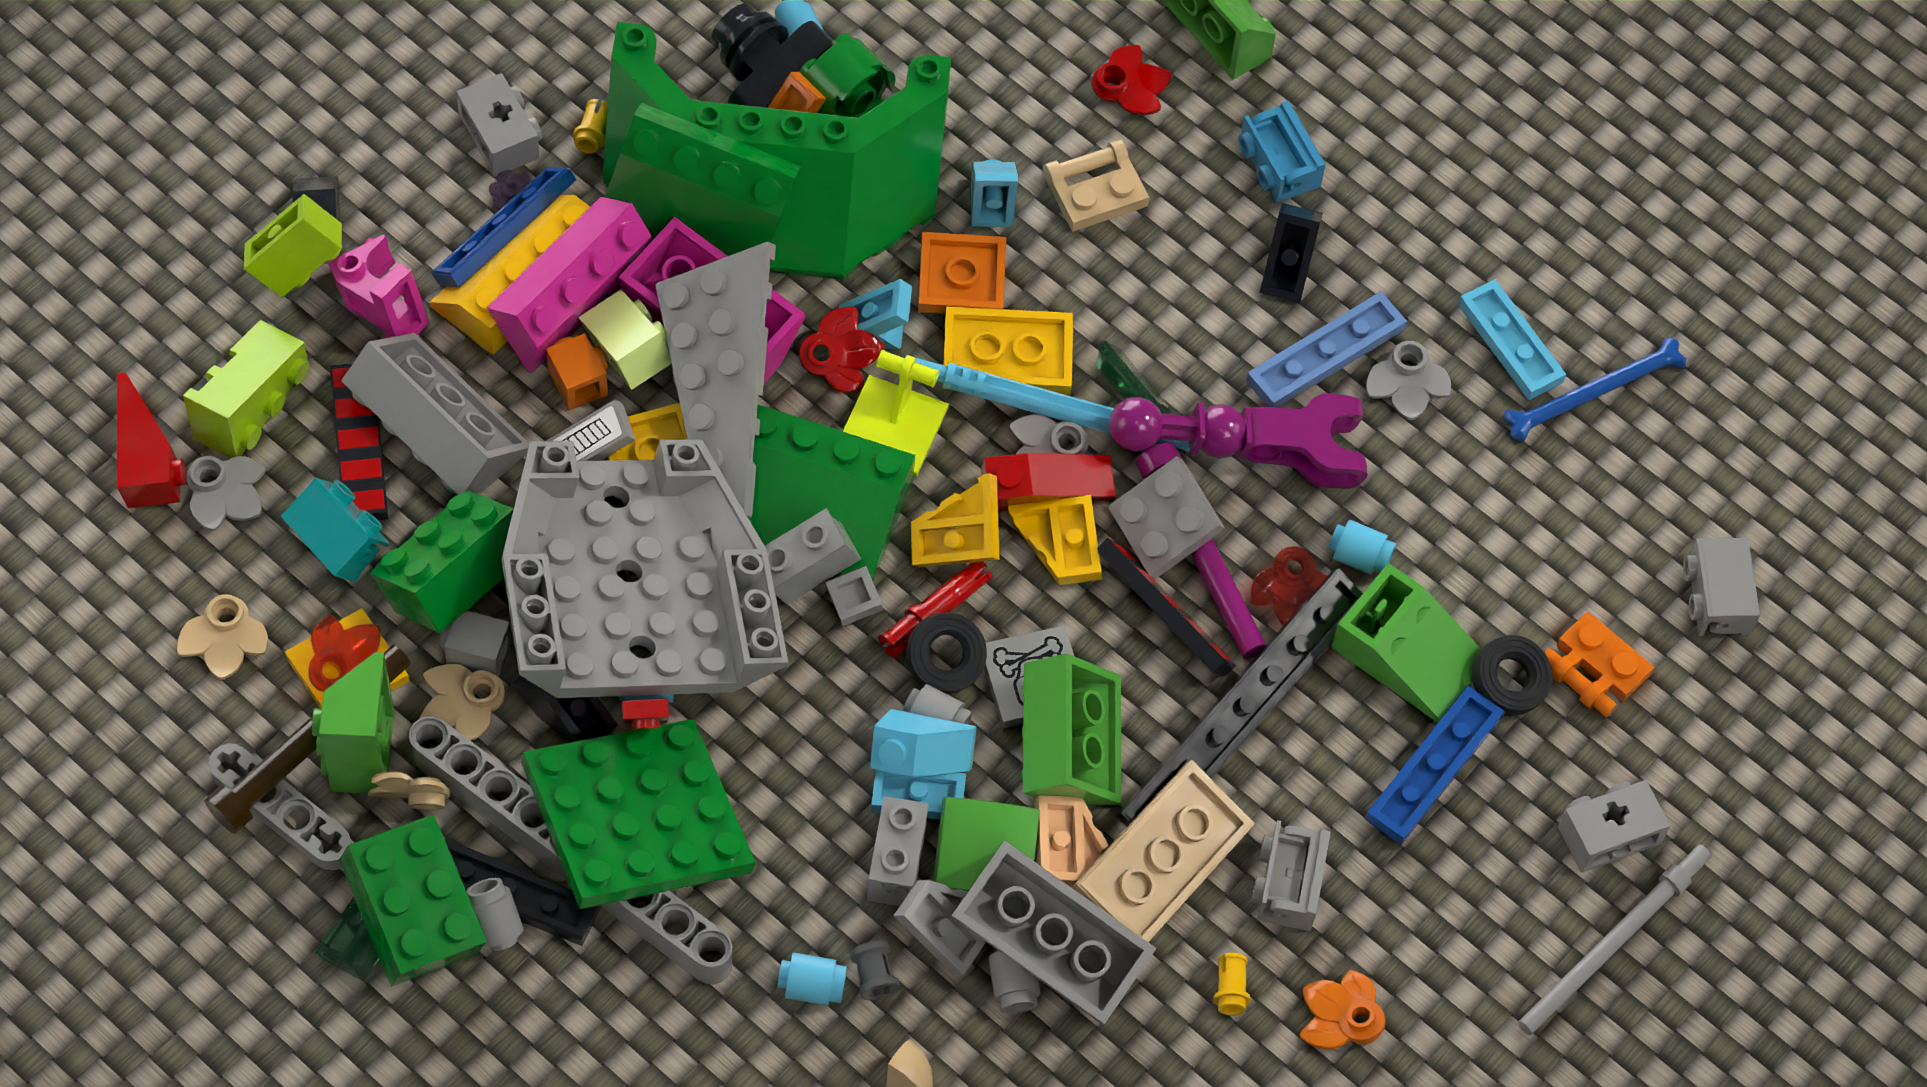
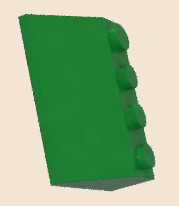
M641 103L633 115L605 198L632 203L650 232L651 241L676 217L724 254L730 256L762 243L772 242L801 166Z
M758 404L757 418L760 419L759 436H755L753 463L756 464L753 511L752 517L749 520L764 546L827 508L832 518L834 517L843 524L861 557V560L834 575V577H840L866 566L872 581H874L914 480L915 455Z

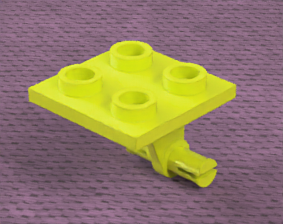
M882 350L876 367L899 374V385L869 375L843 432L914 454V476L917 477L946 415L949 403L913 391L912 384L913 380L934 388L940 370L916 363L917 358L910 355L902 358Z

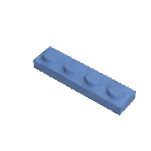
M1379 292L1249 371L1246 382L1267 407L1278 408L1404 331L1407 320L1382 292Z

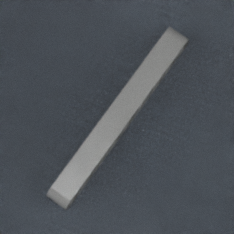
M427 716L414 722L409 731V741L412 758L417 767L431 778L441 779V782L450 788L452 794L568 881L546 824L544 823L536 828L524 825L527 820L532 818L544 820L531 786L445 721L437 717ZM428 740L441 742L436 748L426 749L421 747ZM462 766H472L475 768V771L467 775H460L455 772ZM496 792L510 794V797L503 801L490 799V796ZM664 891L641 896L651 901L648 906L643 908H635L629 904L634 898L601 905L606 911L697 980L705 984L714 985L723 982L732 971V943L728 935L672 892ZM672 924H681L687 930L679 935H671L665 931V928ZM707 951H717L723 957L716 962H707L700 956Z

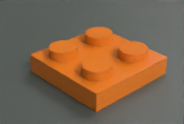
M922 232L918 313L945 314L946 307L1004 309L1006 237Z

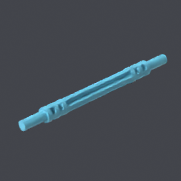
M917 358L916 363L940 370L937 381L943 383V388L1062 421L1073 422L1080 426L1111 434L1109 420L1114 408L950 362L948 366ZM1159 439L1157 441L1160 444L1171 442L1175 444L1176 448L1189 451V441Z

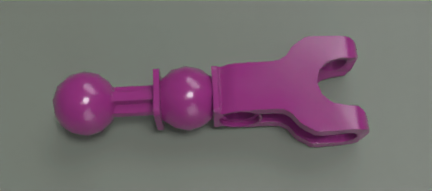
M1322 393L1311 399L1307 406L1301 409L1244 407L1241 413L1234 407L1224 404L1211 405L1204 410V403L1197 402L1191 416L1161 414L1160 409L1151 400L1131 397L1116 405L1110 415L1109 429L1113 440L1122 448L1134 452L1147 450L1159 439L1189 441L1190 456H1197L1200 449L1206 455L1218 459L1228 458L1237 453L1238 460L1247 459L1255 463L1293 467L1307 481L1322 488H1354L1364 482L1368 476L1365 457L1361 453L1341 448L1332 437V434L1351 432L1363 419L1362 403L1358 398L1352 396Z

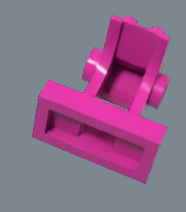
M385 235L375 239L368 238L363 245L327 262L336 287L347 309L385 332L386 338L411 333L418 335L429 324L415 279L409 268L398 263L380 279L395 264ZM401 295L403 296V300L396 301Z

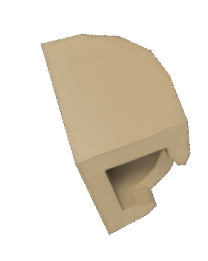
M911 1039L907 1040L898 1049L888 1063L886 1087H933L932 1068L923 1050Z

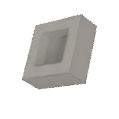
M866 566L825 582L842 626L883 611L881 600Z

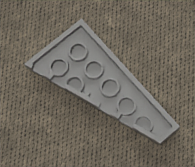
M770 242L762 243L655 284L687 440H703L748 518L752 517L756 477V464L753 463L755 436H759L760 431L757 407L758 396H763L768 328L765 326L767 300H771L772 284L769 283L770 261L775 260L776 245Z

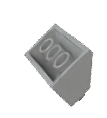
M415 333L367 342L341 380L352 391L353 398L361 405L371 409L382 420L383 427L406 443L412 449V455L419 462L428 465L441 478L444 487L454 494L459 495L467 490L475 493L484 491L527 455L529 443Z
M1005 840L951 915L953 919L1102 1025L1106 1023L1157 949Z

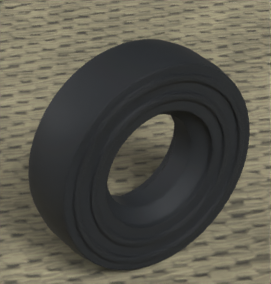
M956 613L934 614L922 620L911 632L906 647L907 664L914 678L921 685L925 686L928 684L944 693L957 692L973 684L982 673L987 658L986 642L979 628L968 618ZM942 635L954 637L962 646V660L952 670L938 668L930 657L932 643Z
M1517 635L1501 636L1486 644L1478 652L1472 666V683L1475 691L1505 711L1503 715H1521L1535 709L1547 697L1552 684V669L1546 654L1533 641ZM1506 659L1514 660L1524 668L1527 680L1521 691H1510L1502 686L1497 676V669L1501 661Z

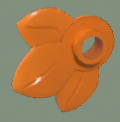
M1350 970L1343 977L1341 984L1329 980H1319L1303 988L1305 1002L1311 1013L1315 1015L1300 1033V1038L1307 1044L1330 1050L1338 1049L1349 1041L1365 1045L1377 1040L1384 1031L1386 1019L1383 1009L1375 1002L1376 988L1372 981L1364 974ZM1360 1016H1369V1019L1364 1023L1354 1021Z

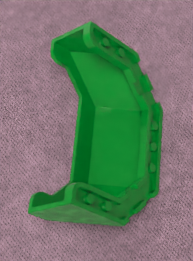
M617 22L611 56L603 183L607 187H609L633 115L640 104L644 103L801 166L771 242L776 245L775 260L770 261L769 271L844 279L856 271L858 264L873 254L877 257L902 240L904 233L919 223L923 226L935 218L947 116L951 57L922 55L915 58L908 66L906 87L857 118L690 100L655 63L657 45L654 32L642 24Z

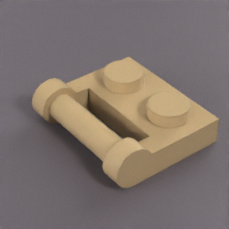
M1121 139L1109 142L1107 148L1062 163L1052 161L1043 165L1046 182L1072 232L1148 206L1149 195L1129 159L1127 148ZM1111 163L1115 168V171L1070 186L1065 181L1067 178Z

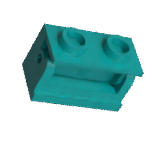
M315 477L281 517L335 577L356 582L361 576L360 573L379 552V548L375 543L386 547L390 543L379 532L383 528L381 523L369 512L361 511L352 502L356 497L346 485L338 480L332 483Z

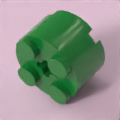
M848 33L839 35L825 53L818 59L809 60L800 69V73L826 97V100L817 112L820 114L859 118L884 102L881 98L886 87L892 92L896 81L895 74L860 39L852 38Z

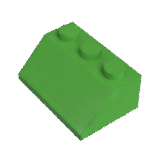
M1162 0L1232 80L1272 57L1276 37L1274 28L1266 18L1259 16L1250 6L1248 0Z
M374 652L326 689L323 693L322 709L314 708L312 734L317 736L316 752L317 756H321V775H328L331 792L368 793L371 789L380 787L375 783H371L372 777L375 774L388 772L395 712L385 654L382 652Z
M1067 653L1024 663V682L1022 685L1024 696L1022 727L1023 793L1035 798L1038 795L1083 798L1087 805L1114 806L1121 804V675Z

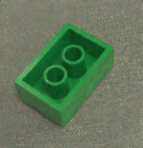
M467 490L453 497L448 502L447 508L434 519L421 524L415 530L414 535L403 545L388 552L382 558L381 563L370 574L393 611L438 633L447 628L504 579L502 555L514 508Z
M434 814L350 844L339 858L391 987L477 955L487 943Z

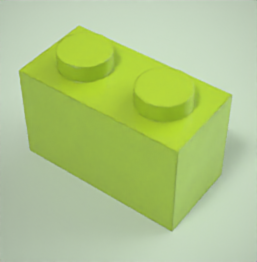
M303 194L245 243L244 270L283 298L293 288L302 287L309 280L311 274L322 264H328L327 262L339 255L342 249V223Z

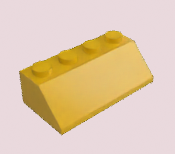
M560 195L460 287L446 286L430 301V307L491 354L496 353L507 342V339L487 307L575 223L590 206L575 195Z

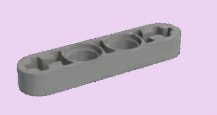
M228 743L219 746L212 752L208 764L212 779L216 785L220 787L223 784L231 789L241 778L230 769L223 773L221 764L224 761L229 764L237 761L239 770L244 776L261 761L243 747ZM285 780L280 781L275 786L277 791L272 800L265 803L257 802L249 809L253 815L318 867L332 871L342 868L339 858L346 847L351 844L349 833ZM297 810L306 812L310 816V821L304 828L293 830L284 824L285 818L291 812ZM318 829L321 838L326 842L333 844L338 840L340 848L338 853L329 850L323 854L322 843L314 836Z

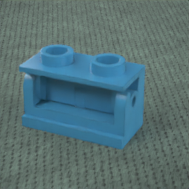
M1289 101L1252 117L1251 120L1248 115L1244 116L1241 134L1238 136L1240 150L1245 158H1251L1257 169V178L1261 187L1264 190L1270 191L1276 203L1321 187L1326 164Z

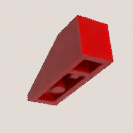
M117 373V489L128 508L179 503L180 485H186L187 481L184 460L177 459L170 443L127 373Z
M1023 453L984 457L981 474L990 473L997 476L998 511L1008 510L1009 505L1091 495L1092 501L1115 499L1116 497L1110 455Z

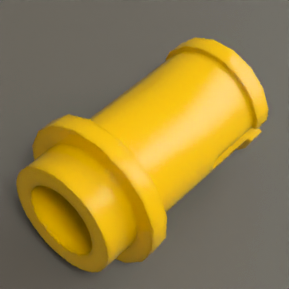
M598 99L589 100L585 107L586 110L582 122L573 132L576 148L584 153H595L605 144L604 131L607 125L608 103L602 100L599 112L597 113L595 110Z
M1225 953V956L1220 955L1218 957L1219 984L1218 992L1214 994V1003L1218 1005V1011L1226 1015L1244 1013L1246 1006L1251 1002L1250 995L1246 992V965L1248 960L1243 954Z

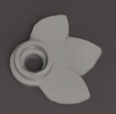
M1404 341L1391 349L1386 361L1372 367L1368 375L1366 391L1369 398L1390 397L1391 404L1399 415L1408 420H1414L1424 413L1428 405L1429 396L1435 398L1450 396L1451 380L1444 368L1430 362L1426 349L1420 343ZM1410 361L1415 366H1407L1404 365L1402 362Z
M1032 414L1015 420L1009 426L1012 434L1023 445L1016 454H1085L1088 449L1086 432L1081 426L1073 422L1063 421L1056 424L1045 415ZM1063 438L1069 439L1074 447L1070 450H1065L1060 447L1059 440Z
M203 456L195 460L187 471V484L193 493L190 501V510L193 517L202 527L210 531L217 530L226 516L238 521H247L259 517L262 514L261 499L252 485L264 475L265 468L256 460L246 456H236L225 461L213 456ZM208 476L217 478L209 483L202 482Z

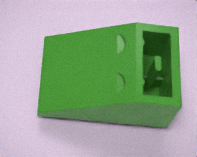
M1389 563L1338 623L1331 648L1438 723L1464 690L1472 683L1473 662L1481 650L1422 585Z

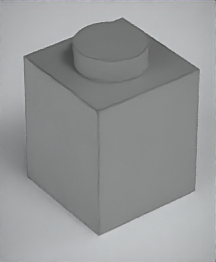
M467 610L442 631L440 638V648L445 651L446 664H461L472 673L484 670L498 677L512 643L510 622Z

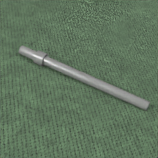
M1699 844L1678 865L1672 864L1659 876L1660 883L1518 1021L1521 1030L1528 1035H1532L1672 896L1678 897L1691 885V877L1712 857L1710 851Z

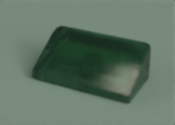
M1106 340L1100 343L1097 368L1125 400L1131 397H1141L1151 400L1160 409L1161 414H1169L1171 411L1170 406L1120 348Z
M353 897L317 948L315 954L347 974L364 980L379 960V956L356 900Z

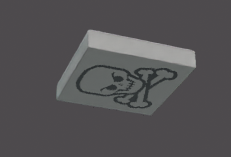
M1065 625L986 643L987 658L984 670L1002 729L1023 724L1024 696L1022 685L1024 682V663L1065 653L1074 656Z

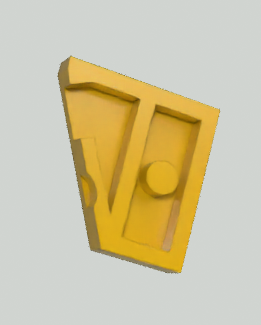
M990 473L983 474L977 478L978 483L963 493H954L942 501L940 506L934 511H927L911 521L913 566L920 568L1000 560L997 476Z
M1091 495L1008 506L1010 521L1058 585L1102 580Z

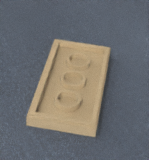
M1190 760L1072 888L1149 942L1255 823L1193 760Z

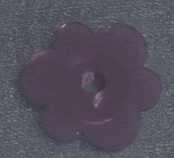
M511 170L500 172L497 175V182L489 186V193L494 197V207L500 210L530 183V176L526 173L516 175Z

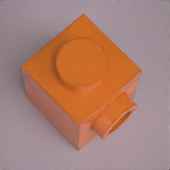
M586 333L574 338H562L555 342L553 346L546 348L548 372L568 411L608 395L606 373L608 364L600 346H592Z

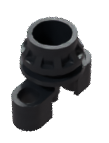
M748 3L737 5L728 11L716 24L711 35L712 43L720 51L722 64L730 69L731 75L736 80L742 81L731 93L728 104L768 108L791 72H800V69L806 62L814 58L818 59L830 48L833 42L814 21L802 24L789 36L788 29L781 22H778L768 12L756 11Z

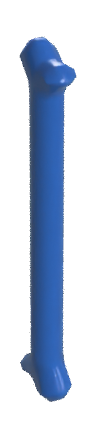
M1666 337L1658 351L1527 412L1506 409L1504 421L1512 427L1511 438L1517 441H1525L1530 429L1664 366L1684 369L1687 358L1678 351L1679 341Z

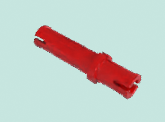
M983 561L969 563L919 605L912 604L904 612L905 616L885 633L878 636L881 646L887 642L889 643L883 650L892 658H898L906 650L909 636L917 624L934 614L951 613L984 584L992 580L993 576L990 570L984 574L981 573L988 566Z

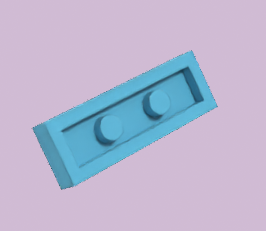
M1496 279L1460 296L1458 306L1528 401L1564 383L1566 373Z

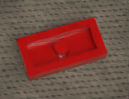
M668 699L622 701L623 723H632L633 730H653L654 728H660V722L669 721Z

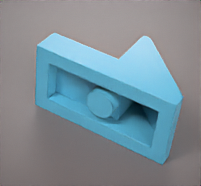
M898 279L839 305V308H857L858 324L856 330H863L876 336L883 342L884 349H900L903 325L908 323L912 286L902 279Z

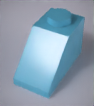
M994 159L984 162H972L970 184L971 227H1013L1018 174L1014 162H1001Z
M890 709L874 725L870 768L911 777L970 771L973 765L977 726Z

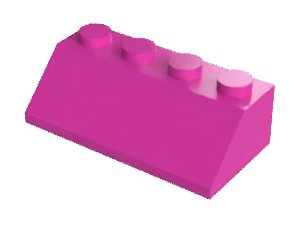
M600 197L487 307L527 372L533 373L547 360L546 348L553 346L555 342L562 338L570 337L582 325L579 316L610 297L621 287L618 277L650 244L651 234L632 203Z
M674 217L618 278L622 291L630 300L634 302L639 299L650 313L654 322L659 321L664 327L655 284L728 256ZM773 289L771 300H767L765 326L768 328L764 383L781 366L805 319L803 311Z

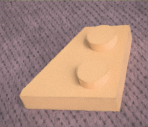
M1038 795L1034 802V808L1040 809L1036 841V863L1072 888L1108 849L1109 845L1102 832L1094 826L1093 816L1083 798Z

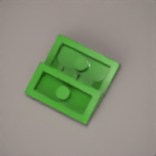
M944 797L942 799L933 881L947 885L950 889L969 891L1004 840L1034 861L1040 809L991 801Z

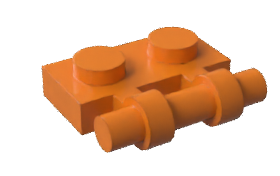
M1589 611L1559 638L1557 647L1566 654L1565 656L1561 657L1551 647L1544 652L1551 665L1552 678L1559 684L1564 681L1581 696L1579 699L1581 703L1588 709L1594 707L1605 717H1608L1617 707V703L1606 695L1609 691L1624 702L1651 676L1655 668ZM1581 666L1597 681L1592 683L1577 668Z

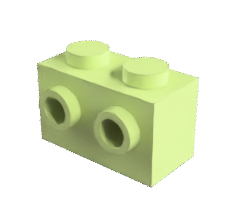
M622 289L579 316L593 346H600L606 361L631 390L672 364L663 325L659 321L652 324V317L644 304L639 299L632 302Z

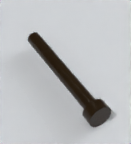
M396 645L390 646L384 652L389 683L411 665L409 658ZM313 716L230 789L222 784L204 800L212 815L228 831L236 834L253 819V815L249 809L316 750L317 736L312 734Z

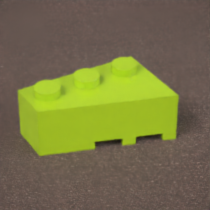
M262 320L230 349L229 355L233 356V358L223 368L214 365L206 372V378L210 379V381L199 391L190 388L183 395L193 439L229 458L242 456L246 449L251 450L255 447L260 439L262 427L270 416L275 417L279 414L285 403L286 394L294 384L298 385L303 381L309 369L305 342Z

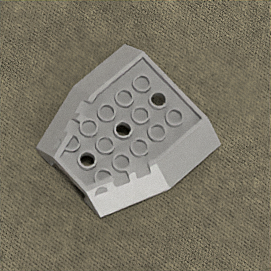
M702 439L660 440L653 460L576 461L573 441H537L529 443L502 555L519 675L556 698L735 692L787 667L788 657L767 549ZM608 496L619 497L625 502L626 506L622 508L611 507L605 502L604 498ZM620 570H630L638 576L639 580L636 582L623 581L617 575V572ZM634 645L644 646L650 650L652 656L645 659L638 658L631 653L629 648Z

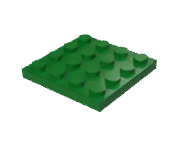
M694 719L660 725V728H654L653 730L638 729L523 752L521 764L579 909L753 873L756 863Z

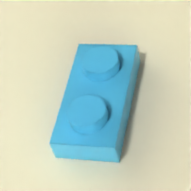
M876 769L871 812L881 813L883 798L886 796L928 803L927 818L940 820L942 799L944 797L964 798L966 774L947 773L911 777Z

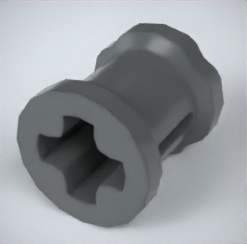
M886 941L864 943L855 947L849 953L852 963L857 964L862 983L859 991L861 999L876 1000L888 997L899 991V980L893 977L888 959L891 948Z

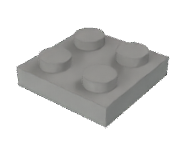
M1177 456L1107 506L1147 573L1155 579L1225 530L1224 525L1185 462Z

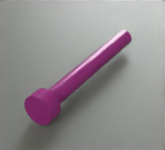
M1166 442L1153 446L1143 452L1137 458L1136 465L1143 479H1146L1176 456L1179 458L1181 456L1174 443ZM1212 538L1191 553L1242 657L1250 659L1257 656L1266 644Z

